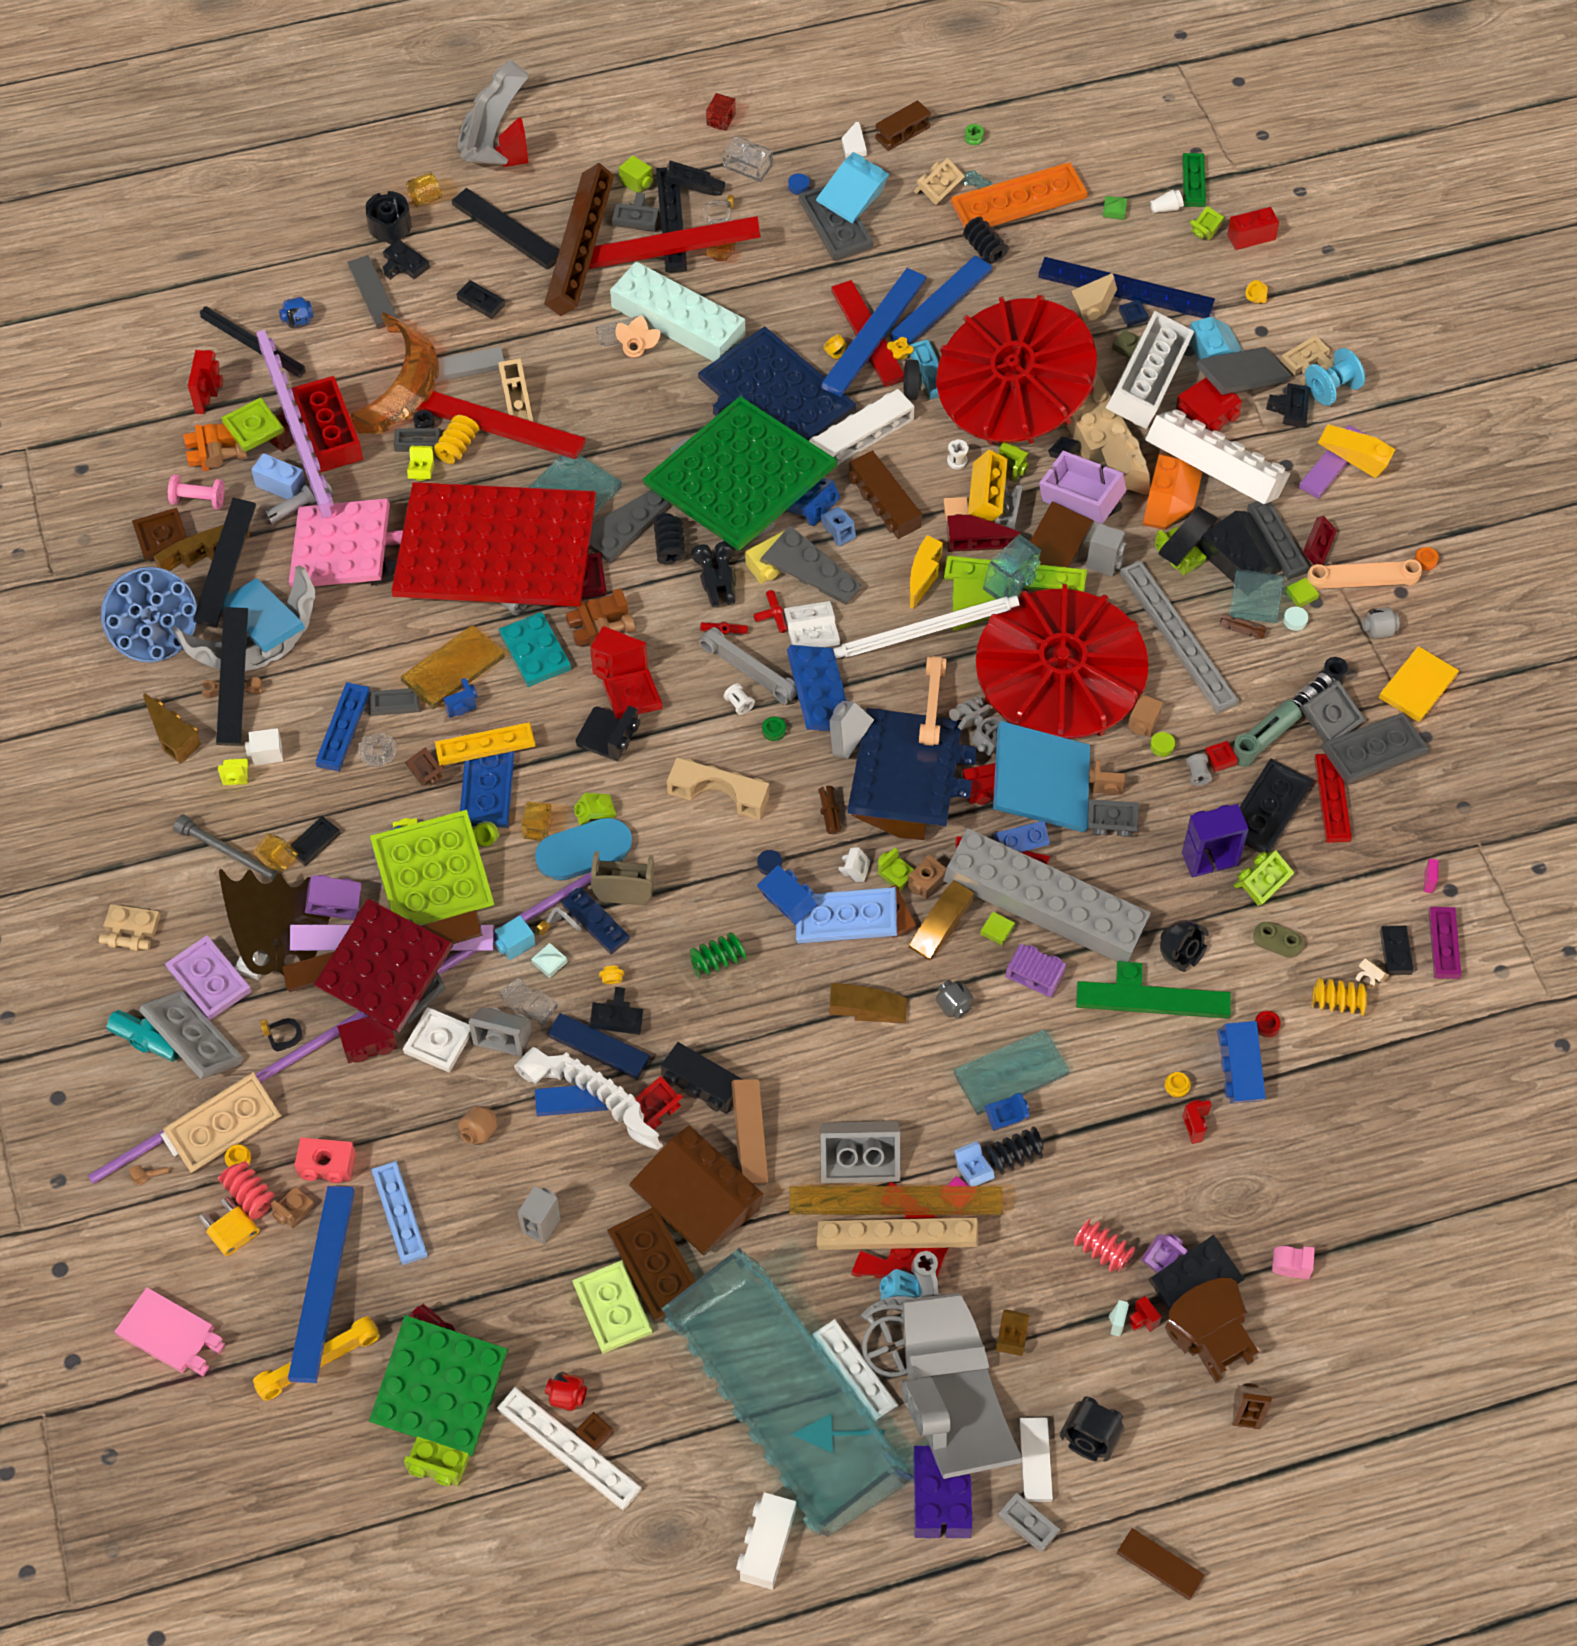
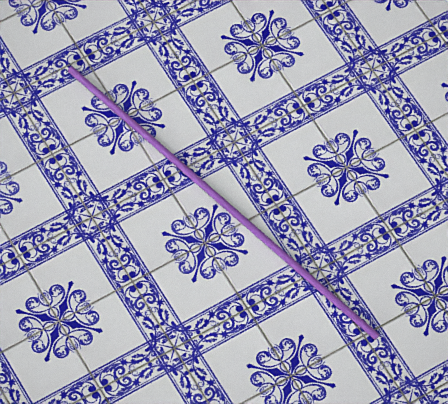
M591 872L518 916H521L526 923L561 902L574 889L584 888L591 883ZM458 951L448 957L439 968V975L478 951ZM360 1011L256 1073V1077L260 1083L339 1036L337 1026L368 1016ZM164 1131L158 1132L89 1174L88 1177L92 1184L164 1142L160 1136Z

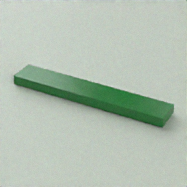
M1077 981L1076 1008L1229 1019L1231 1014V992Z

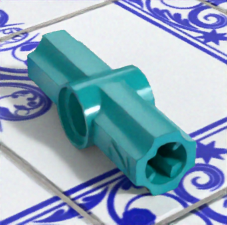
M119 1009L112 1012L108 1018L107 1030L128 1040L137 1050L144 1053L150 1051L171 1062L178 1060L180 1057L147 1019H142L141 1021Z

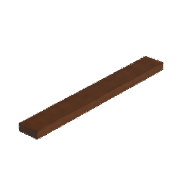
M476 910L421 926L452 944L483 936L479 915ZM334 952L283 966L286 990L290 993L314 986L315 981Z

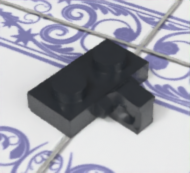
M400 239L383 251V255L388 261L383 266L384 276L390 280L398 273L404 272L411 278L416 279L430 267L427 259Z
M1288 383L1284 395H1269L1266 410L1283 415V424L1305 428L1310 387Z
M615 987L613 1000L607 999L606 1004L592 1003L589 1028L640 1035L643 1009L629 1007L630 1002H624L625 988Z

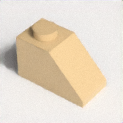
M1112 273L1071 291L1074 303L1084 323L1096 320L1106 313L1117 290Z

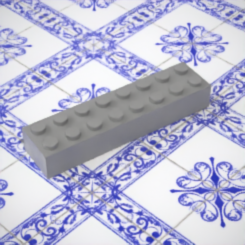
M968 828L946 869L943 880L948 884L955 880L974 892V896L1116 962L1129 961L1151 912Z

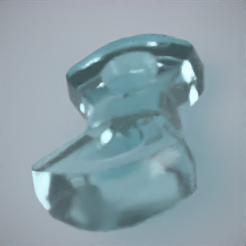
M976 171L966 172L963 178L964 185H974L978 189L992 185V181L984 180L981 174H977Z

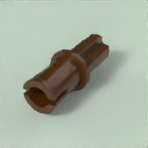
M823 786L818 789L822 805L820 813L824 815L827 833L835 835L841 831L838 815L840 808L836 805L834 787L826 786L828 794L826 795Z

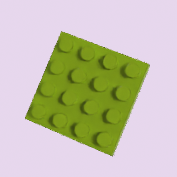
M467 810L370 835L369 838L389 908L398 915L408 920L411 919L417 925H422L495 905Z

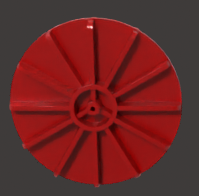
M1037 295L1036 298H1020L1005 301L1002 296L999 297V303L983 309L971 318L965 315L963 317L965 323L958 328L946 345L941 346L940 352L942 355L938 364L936 387L942 406L956 426L972 436L986 440L989 445H995L996 442L1012 443L1028 440L1029 444H1033L1034 438L1054 430L1063 423L1068 426L1071 423L1070 417L1076 413L1088 395H1091L1094 391L1093 383L1096 377L1098 360L1094 339L1088 327L1077 313L1063 305L1045 300L1044 295Z
M1062 584V589H1046L1028 593L1026 590L1020 592V597H1018L1020 606L1013 607L1009 611L992 614L978 641L975 659L976 673L981 690L985 695L986 703L991 705L1007 721L1017 726L1066 739L1082 738L1094 734L1098 736L1104 735L1105 730L1116 725L1133 711L1146 686L1149 659L1143 637L1138 630L1139 625L1136 621H1132L1118 607L1108 602L1109 596L1105 594L1100 598L1087 592L1067 589V584Z

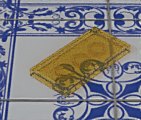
M471 625L401 676V681L432 709H435L444 702L445 697L453 695L462 689L461 679L466 678L469 684L505 658V652L476 627Z

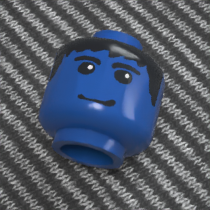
M296 297L283 302L282 309H279V315L282 323L286 322L290 328H297L310 323V319L313 318V310L310 301H306L303 297Z

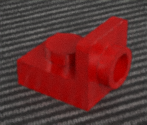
M1194 1100L1185 1106L1182 1118L1192 1144L1202 1142L1207 1131V1123L1203 1116H1207L1212 1106L1210 1100L1203 1102L1202 1100Z

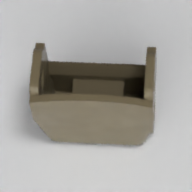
M595 851L591 870V885L594 895H596L600 902L648 904L649 899L652 900L654 891V855H649L648 864L600 861L599 851Z

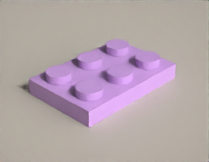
M207 935L165 963L167 970L209 1021L252 992L250 986Z

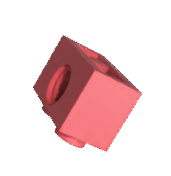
M300 1137L295 1161L298 1177L307 1181L325 1179L331 1183L350 1182L356 1154L353 1143ZM324 1159H330V1160H331V1161H330L328 1164H326V1165H320V1164H319V1163H320L322 1160H324Z

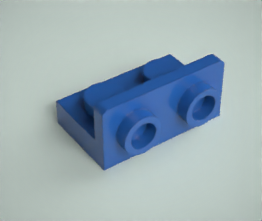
M822 478L787 510L788 512L805 516L808 524L815 526L821 519V515L827 513L840 499V494L833 480Z
M1044 820L991 835L992 840L1018 852L1050 844Z

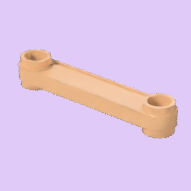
M1412 559L1402 562L1327 566L1317 564L1309 569L1306 578L1317 591L1324 588L1398 584L1411 586L1419 581L1422 566L1418 561Z
M940 656L927 657L926 676H930L926 724L920 725L919 743L929 746L939 744L940 726L935 724L940 677H945L947 659Z

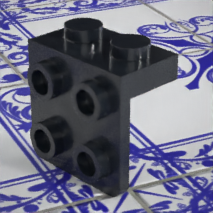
M628 705L622 718L616 719L614 712L598 706L594 707L575 740L576 745L618 762L622 753L627 750L633 733H636L640 725L637 708Z

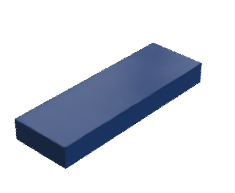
M578 1086L535 1089L537 1117L609 1110L606 1104L601 1102L597 1096H592L587 1088L584 1091Z

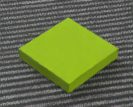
M261 397L221 417L222 423L244 453L284 433L283 426Z

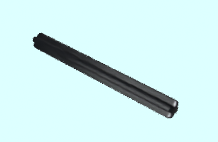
M207 306L200 310V317L262 355L257 336ZM277 348L276 351H273L274 355H279L282 368L297 377H302L305 374V365Z

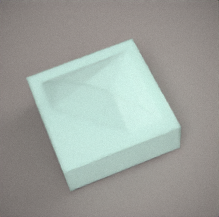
M550 943L531 959L532 964L549 979L568 963L567 958Z
M1118 1300V1304L1109 1314L1112 1324L1111 1335L1120 1336L1122 1334L1129 1306L1128 1302Z

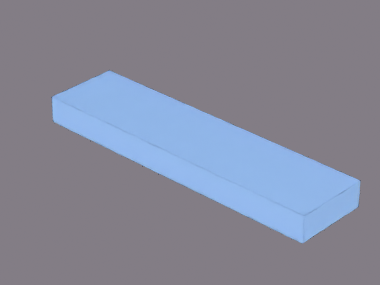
M397 1161L371 1169L402 1265L428 1257Z

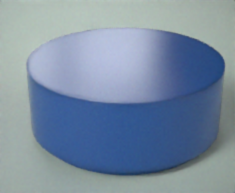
M793 174L788 179V189L793 194L799 195L800 193L807 192L810 188V180L804 174Z

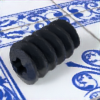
M982 216L973 218L963 230L964 238L968 240L969 244L973 246L974 250L978 252L985 262L993 264L1006 256L1009 246L1004 244V240L999 238V234L994 231V228L987 221H983Z
M659 513L653 519L657 561L659 564L670 565L682 560L686 556V551L684 550L685 543L683 542V522L681 518L670 513Z
M1033 1126L1030 1131L1027 1129L1023 1130L1021 1136L1016 1133L1012 1135L1011 1139L1008 1137L1004 1138L1002 1144L999 1141L994 1142L993 1148L989 1145L985 1146V1153L990 1165L995 1170L997 1169L1001 1175H1004V1166L1006 1165L1013 1171L1014 1162L1023 1167V1158L1025 1157L1030 1163H1033V1154L1042 1159V1150L1044 1148L1042 1138L1037 1128Z

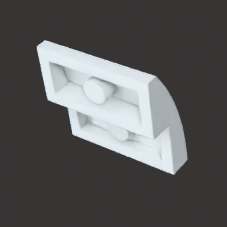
M830 601L784 608L791 645L814 647L840 645V638L835 625V615Z

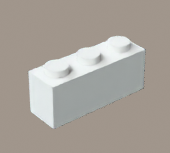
M765 1492L761 1501L756 1500L752 1517H756L754 1527H748L744 1543L748 1544L746 1554H740L736 1570L740 1571V1581L773 1590L796 1513V1501Z

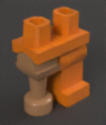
M223 423L217 425L206 424L204 426L202 424L195 425L196 432L183 434L186 449L198 448V450L186 451L189 467L201 465L203 471H209V467L219 468L224 459L238 456L239 460L247 459V452H243Z

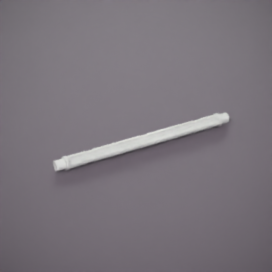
M1017 595L992 600L842 644L841 647L833 649L837 659L868 652L985 618L992 614L1009 611L1013 607L1020 606Z

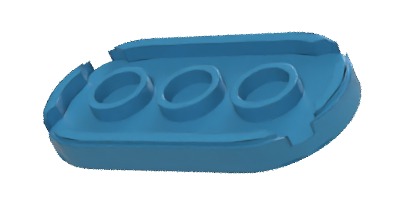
M603 818L552 834L544 838L537 846L535 852L537 868L546 877L549 876L554 880L561 881L591 872L595 851H599L600 861L621 862L631 850V832L623 822L612 818Z

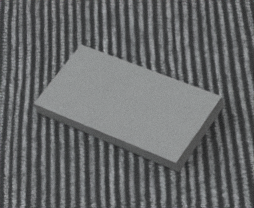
M182 990L141 1005L139 1011L201 1080L242 1064L244 1058Z

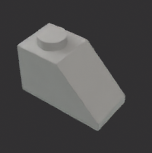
M842 701V703H839L829 720L832 753L835 757L848 759L874 721L855 702Z

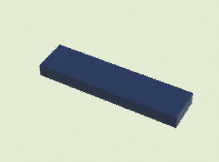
M559 1013L547 1032L549 1038L637 1080L650 1060L649 1054L596 1029L589 1028V1026L562 1013Z

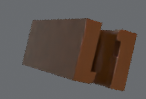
M917 100L876 123V130L880 134L877 133L875 139L887 151H890L929 129L930 123L926 119L931 117V112Z

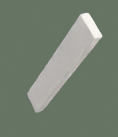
M516 1387L497 1407V1410L623 1511L642 1490L640 1485Z

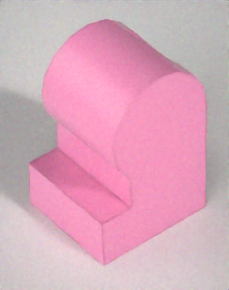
M1280 1246L1274 1248L1272 1271L1274 1273L1287 1277L1310 1279L1314 1264V1247L1295 1249L1289 1246Z

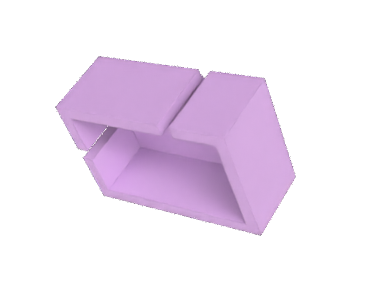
M1062 451L1052 465L1053 470L1049 469L1039 483L1043 502L1051 504L1053 501L1101 524L1104 523L1126 492L1124 474L1122 472L1105 466L1102 473L1101 464L1066 451Z

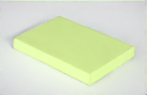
M622 1260L572 1280L602 1354L653 1334Z

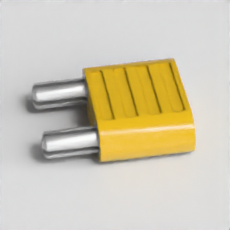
M225 1196V1200L222 1199L221 1203L227 1209V1214L214 1222L204 1212V1217L200 1215L199 1219L206 1226V1233L225 1256H229L257 1236L260 1229L241 1206L236 1207L232 1200Z

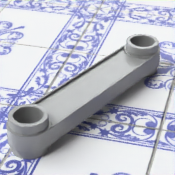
M712 627L702 635L699 644L706 652L717 654L773 693L780 703L786 705L797 696L795 682L792 679H784L728 641L719 629Z

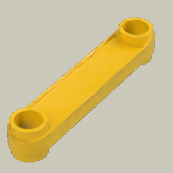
M371 1317L360 1318L353 1323L350 1330L326 1342L320 1367L360 1345L367 1347L375 1343L380 1338L377 1325ZM291 1362L275 1371L266 1370L261 1372L253 1379L254 1388L263 1401L277 1397L282 1392V1388L293 1383L288 1379Z

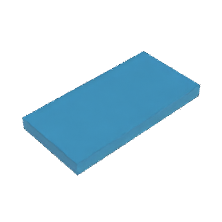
M258 578L227 595L224 607L248 608L247 636L264 653L305 629L303 622Z

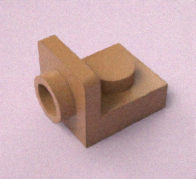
M295 1186L279 1203L275 1200L270 1203L274 1212L272 1214L274 1219L281 1225L288 1224L292 1229L315 1207L314 1202Z

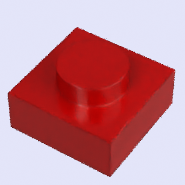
M1228 740L1205 748L1204 753L1207 755L1214 772L1237 765L1238 759Z

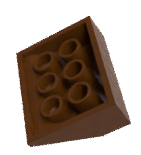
M690 1125L674 1136L629 1185L703 1256L760 1210L764 1195Z

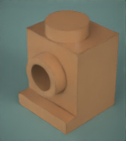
M928 854L925 860L908 875L910 890L916 895H921L926 900L945 883L943 880L947 868Z

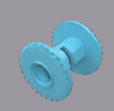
M1340 348L1336 350L1333 357L1334 366L1326 370L1317 364H1311L1306 368L1304 374L1306 385L1310 387L1309 392L1312 397L1321 405H1332L1336 400V388L1344 383L1354 390L1360 389L1364 385L1366 378L1363 365L1356 354L1349 349Z

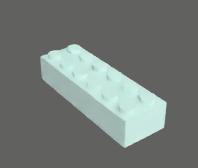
M635 262L610 289L612 308L633 319L642 315L648 327L660 330L661 334L713 362L736 347L746 336L744 318L638 262Z

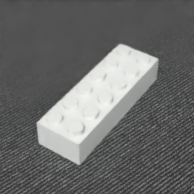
M1154 311L1106 409L1147 429L1165 395L1194 331Z
M1174 409L1156 415L1145 439L1146 441L1262 504L1279 498L1290 473L1284 471V466L1275 462L1269 463L1264 460L1265 457L1257 452L1251 453L1245 450L1243 444L1236 441H1228L1221 432L1215 430L1212 432L1206 429L1204 423L1197 420H1189L1186 418V414Z

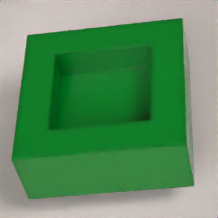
M1117 961L1116 984L1142 986L1143 963Z

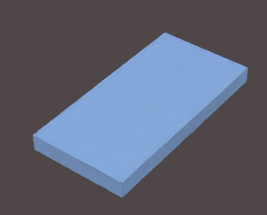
M896 888L814 894L812 897L817 905L796 924V941L798 944L897 936Z

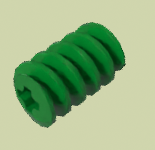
M732 932L727 933V940L723 936L718 937V944L714 940H710L708 947L703 943L699 945V951L695 947L690 949V961L699 979H701L700 971L702 970L707 976L710 975V967H713L718 972L719 963L728 968L729 959L734 964H738V955L744 961L747 960L740 940Z

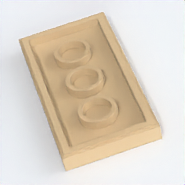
M253 1072L164 1127L163 1131L189 1172L192 1173L227 1151L231 1146L240 1143L281 1117V1114Z

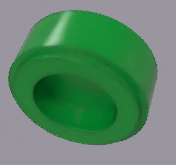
M775 716L765 719L762 724L763 736L769 741H779L784 738L786 734L784 720Z

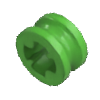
M978 124L968 125L964 136L966 143L969 145L981 144L984 138L983 127Z

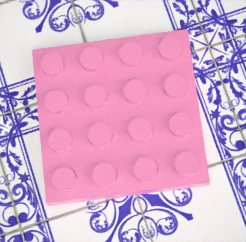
M388 499L335 503L334 506L330 507L332 516L322 518L318 505L299 507L289 576L291 588L294 583L295 567L298 565L306 569L313 586L381 580L390 508Z

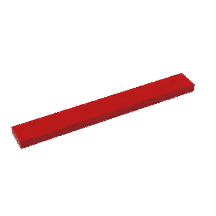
M758 216L598 245L594 247L589 269L761 238Z
M426 388L414 404L415 409L418 411L428 410L434 416L450 421L456 415L466 416L475 421L482 431L575 460L586 444L584 437Z

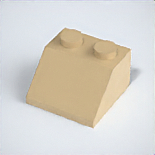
M1118 433L1101 449L1106 464L1109 468L1124 474L1126 489L1148 495L1150 492L1149 472L1146 461L1140 451L1139 442L1133 436Z

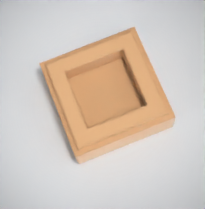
M967 497L944 498L943 505L946 522L948 515H968Z

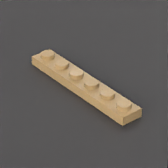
M977 1218L818 1221L817 1247L818 1250L978 1247Z

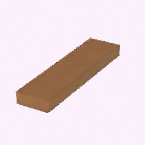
M759 1079L733 1080L732 1094L739 1171L754 1185L767 1184L768 1173Z

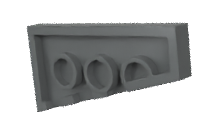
M652 490L646 492L593 523L589 549L594 553H601V557L611 564L653 524L654 517L659 513H664L671 506V503Z

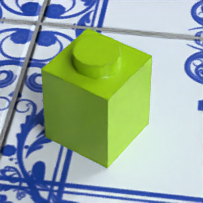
M633 155L618 167L619 182L635 193H642L653 183L652 167Z

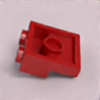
M195 350L187 386L195 414H205L206 405H210L211 397H217L219 388L223 387V375L219 374V361L215 359L216 353L212 350Z

